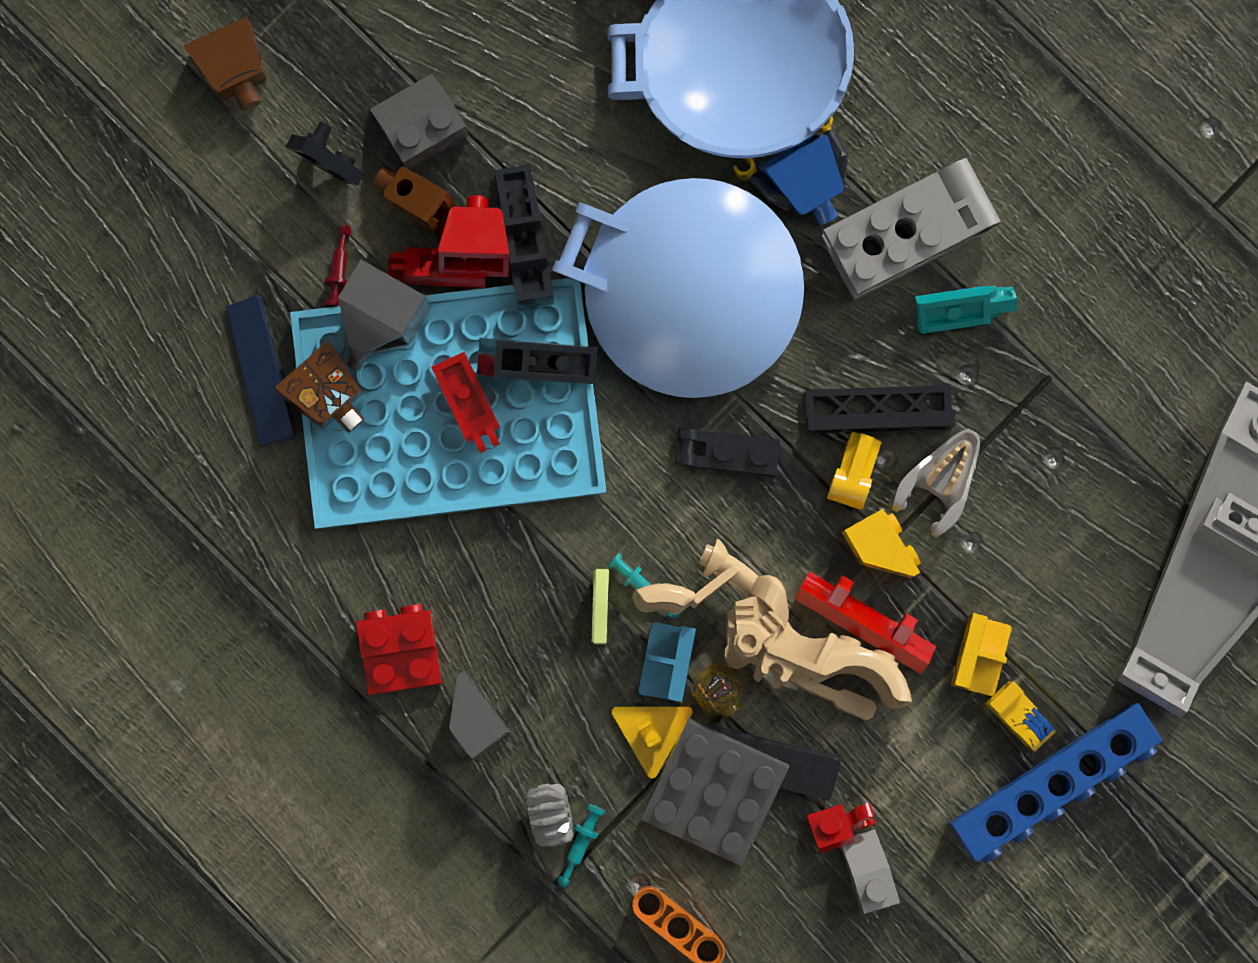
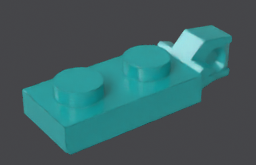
M981 286L915 296L916 325L918 332L921 334L991 324V319L998 317V313L1018 311L1017 296L1013 287L996 288V286Z

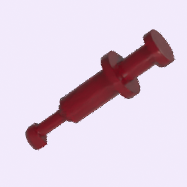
M344 225L339 230V245L333 252L330 277H326L324 280V284L330 287L329 300L324 302V307L326 308L340 306L338 297L341 289L348 282L344 278L348 252L345 250L346 236H351L349 225Z

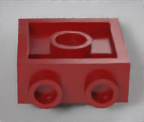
M422 604L400 607V615L387 617L385 610L364 613V620L356 621L368 695L442 684L432 611H423Z

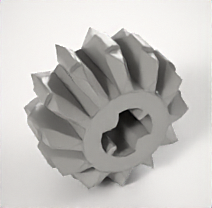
M549 783L530 789L526 802L530 825L536 843L540 847H555L571 841L574 835L573 818L565 789L560 784L551 785Z

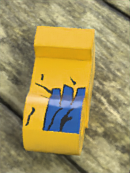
M1008 681L984 703L1032 752L1039 749L1056 733L1052 725L1037 711L1036 706L1025 696L1024 691L1014 681Z

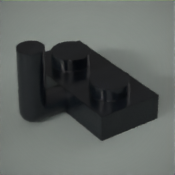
M319 121L313 134L307 133L306 137L291 135L285 147L302 157L305 163L317 166L343 183L359 185L364 172L353 166L355 160L340 151H336L334 154L325 148L327 145L326 139L332 130L329 125Z

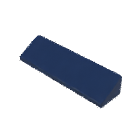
M256 295L227 306L231 329L261 447L297 438L288 402L276 393L275 386L282 381L262 298L260 295Z

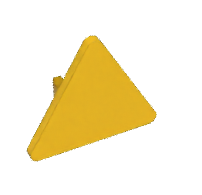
M614 707L612 715L648 777L655 778L679 738L687 719L691 717L692 709L690 707Z

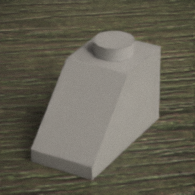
M875 829L853 835L855 842L841 846L860 911L865 914L899 904L900 901L890 867Z

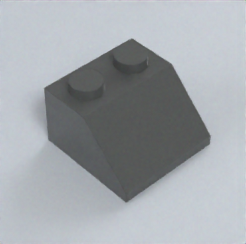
M433 74L428 75L370 109L403 167L409 170L469 136L464 121Z
M465 672L457 675L449 726L454 736L449 741L461 757L469 755L471 759H476L511 731L469 675Z

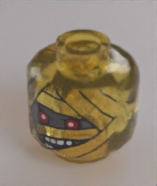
M714 662L692 678L694 684L690 690L691 695L708 717L721 714L725 719L742 707L738 700L744 696L745 687L728 665L718 666Z

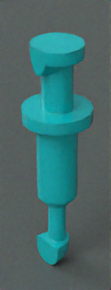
M620 553L607 565L609 569L614 567L626 578L622 583L625 587L630 584L637 590L651 585L639 574L642 569L638 566L633 571L623 562ZM666 612L670 618H676L679 616V614L675 615Z
M588 804L587 809L589 813L584 824H576L574 828L578 831V834L566 858L569 864L563 877L559 876L557 880L558 885L561 887L568 886L573 868L581 863L591 838L597 839L598 833L593 829L599 815L603 816L605 810L595 805Z

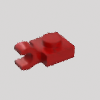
M870 803L860 805L849 813H845L843 805L840 804L807 815L819 854L855 842L853 831L865 829L876 824L874 820L875 815Z

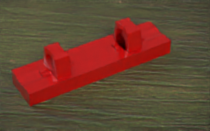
M809 571L794 598L796 601L879 650L893 655L896 660L920 674L924 672L936 646L913 633L914 627L918 622L917 619L905 613L898 624L849 595L854 582L848 578L841 576L836 586Z

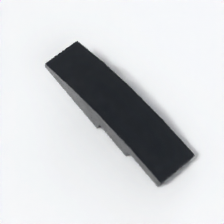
M531 165L497 169L495 174L518 310L554 304V297Z

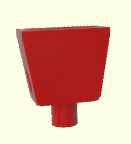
M480 195L471 196L467 199L466 207H453L449 210L438 248L439 275L509 277V249L503 213L499 208H488V200Z

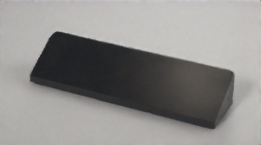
M698 722L789 764V769L779 789L824 800L831 799L841 762L840 756Z

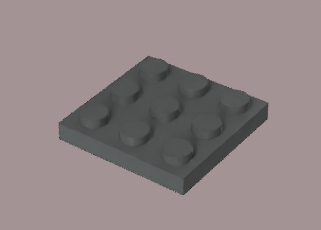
M688 718L646 805L641 820L742 866L787 774L789 764Z

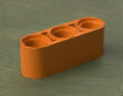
M645 886L635 893L632 907L637 917L694 963L722 962L725 949L718 936L661 890L654 886ZM647 893L656 895L660 901L658 910L651 914L642 912L638 906L640 897ZM682 917L687 920L689 929L684 936L674 937L668 932L667 927L671 919ZM703 941H713L718 947L717 955L711 960H703L697 955V948Z

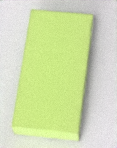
M596 569L594 571L592 642L596 645H607L609 569Z

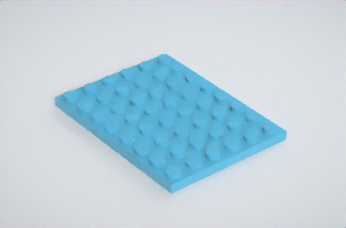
M572 278L551 280L554 304L518 310L514 285L426 295L425 297L431 309L409 346L370 354L367 359H364L359 370H352L347 366L350 356L349 342L340 306L290 312L296 368L326 341H329L361 390V396L352 403V406L365 419L355 430L348 434L335 419L324 429H321L302 414L315 529L607 494L593 384L497 378L477 374L479 337L588 346L581 283ZM462 352H465L500 425V429L494 431L500 445L493 447L488 435H485L481 439L487 451L481 454L474 441L467 444L431 368Z

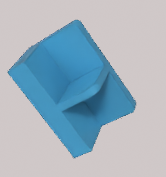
M652 623L639 686V693L641 695L682 702L696 631L695 628Z

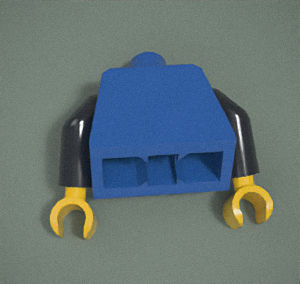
M831 116L826 125L822 126L803 142L782 151L760 164L758 167L761 171L757 172L753 158H745L746 162L751 165L748 171L742 172L738 170L736 165H734V171L740 180L748 181L749 186L764 202L783 212L793 211L799 215H804L812 211L818 224L823 225L838 216L830 199L844 190L842 181L847 175L848 151L837 131L831 129L833 117Z

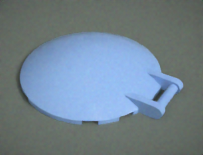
M656 0L648 14H645L642 23L614 24L608 27V40L611 41L612 83L608 85V97L613 100L645 99L657 119L678 139L703 152L722 157H763L787 150L803 142L819 130L834 114L847 91L852 75L854 62L853 34L845 9L838 0ZM626 42L636 43V81L626 82Z
M690 178L664 182L653 186L631 198L613 215L587 204L578 203L575 211L578 216L559 261L555 260L552 271L585 284V301L592 329L608 357L629 377L652 390L667 395L687 398L711 397L731 392L752 382L769 369L782 355L797 328L801 316L804 297L803 270L796 245L790 233L777 215L761 200L734 185L710 179ZM594 220L602 225L584 270L573 267L590 222Z

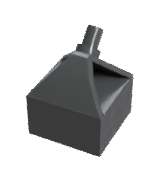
M363 260L359 261L338 297L349 342L350 356L347 366L352 370H359L364 359H367L370 354L409 346L431 309L424 295Z

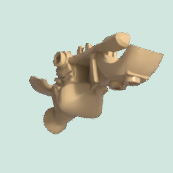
M718 538L714 546L706 545L699 561V565L704 566L702 576L713 574L717 577L696 594L682 586L660 583L637 589L632 595L637 609L641 612L662 611L677 615L689 606L697 607L728 583L747 598L735 601L733 604L734 609L726 613L727 646L724 649L723 658L729 667L737 670L751 663L756 666L753 675L756 682L761 680L762 674L766 675L768 671L772 672L775 676V682L772 685L773 689H779L784 682L790 681L814 695L833 702L836 709L865 721L874 716L877 708L874 701L846 689L834 690L820 684V682L840 674L856 675L864 678L874 687L882 703L887 708H903L912 703L908 684L897 667L898 663L894 662L895 657L882 650H874L873 652L862 648L858 640L845 635H840V638H837V635L830 633L826 638L811 639L799 635L788 623V602L782 582L770 575L759 577L745 564L729 555L726 547Z

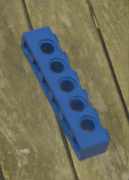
M1131 703L954 818L948 824L972 861L978 862L982 859L984 864L988 863L1003 853L1001 846L1011 839L1018 843L1034 832L1031 826L1044 819L1046 823H1049L1065 812L1062 807L1073 799L1079 803L1096 792L1093 786L1103 779L1110 783L1127 772L1124 766L1135 758L1140 763L1157 752L1155 745L1163 740L1139 703ZM1117 734L1123 736L1127 743L1125 752L1119 756L1115 755L1110 748V741ZM1086 754L1091 755L1096 762V769L1089 776L1084 775L1079 768L1080 759ZM1056 774L1060 775L1065 781V790L1058 796L1053 795L1048 788L1050 778ZM1027 794L1033 798L1035 807L1031 814L1023 816L1017 809V802L1021 796ZM992 815H999L1004 822L1003 831L997 836L990 835L986 829V822Z

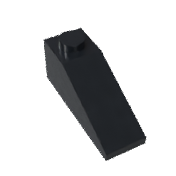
M479 337L477 374L497 378L595 384L598 347Z

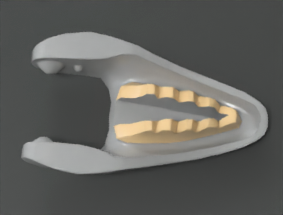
M971 429L963 430L951 437L915 466L902 479L896 492L892 510L898 512L906 508V499L911 496L913 488L926 489L939 497L946 508L945 513L940 516V521L932 524L931 535L937 538L950 529L960 518L967 500L980 449L979 435Z

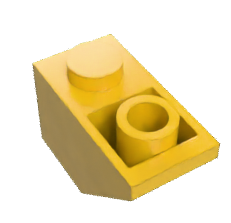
M881 509L842 532L860 565L906 578H912L920 573L917 568L921 564L920 559L911 545L905 547L898 535L903 531L893 513L887 515L884 509Z

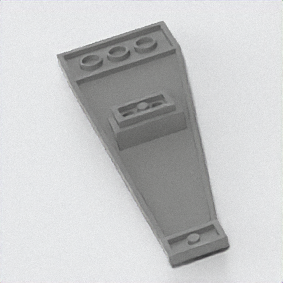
M1247 381L1240 388L1214 442L1131 652L1117 679L1120 683L1180 718L1187 713L1201 682L1258 617V388Z

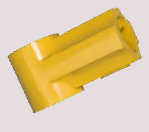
M851 433L840 468H837L827 499L859 510L863 509L872 483L870 476L882 441L862 433Z

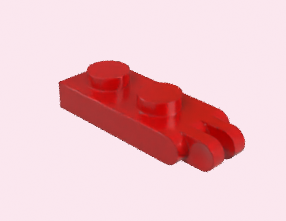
M408 247L404 252H393L389 255L388 262L390 265L388 266L387 275L393 278H400L404 284L485 288L486 276L439 275L438 248Z
M465 352L432 366L435 377L467 444L474 441L481 454L487 451L481 437L488 435L493 447L500 445L494 432L500 429V425Z

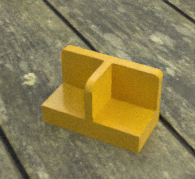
M976 613L969 614L951 686L987 696L995 694L1002 664H1005L1007 660L1004 656L1012 629L1010 625L989 620L987 616Z

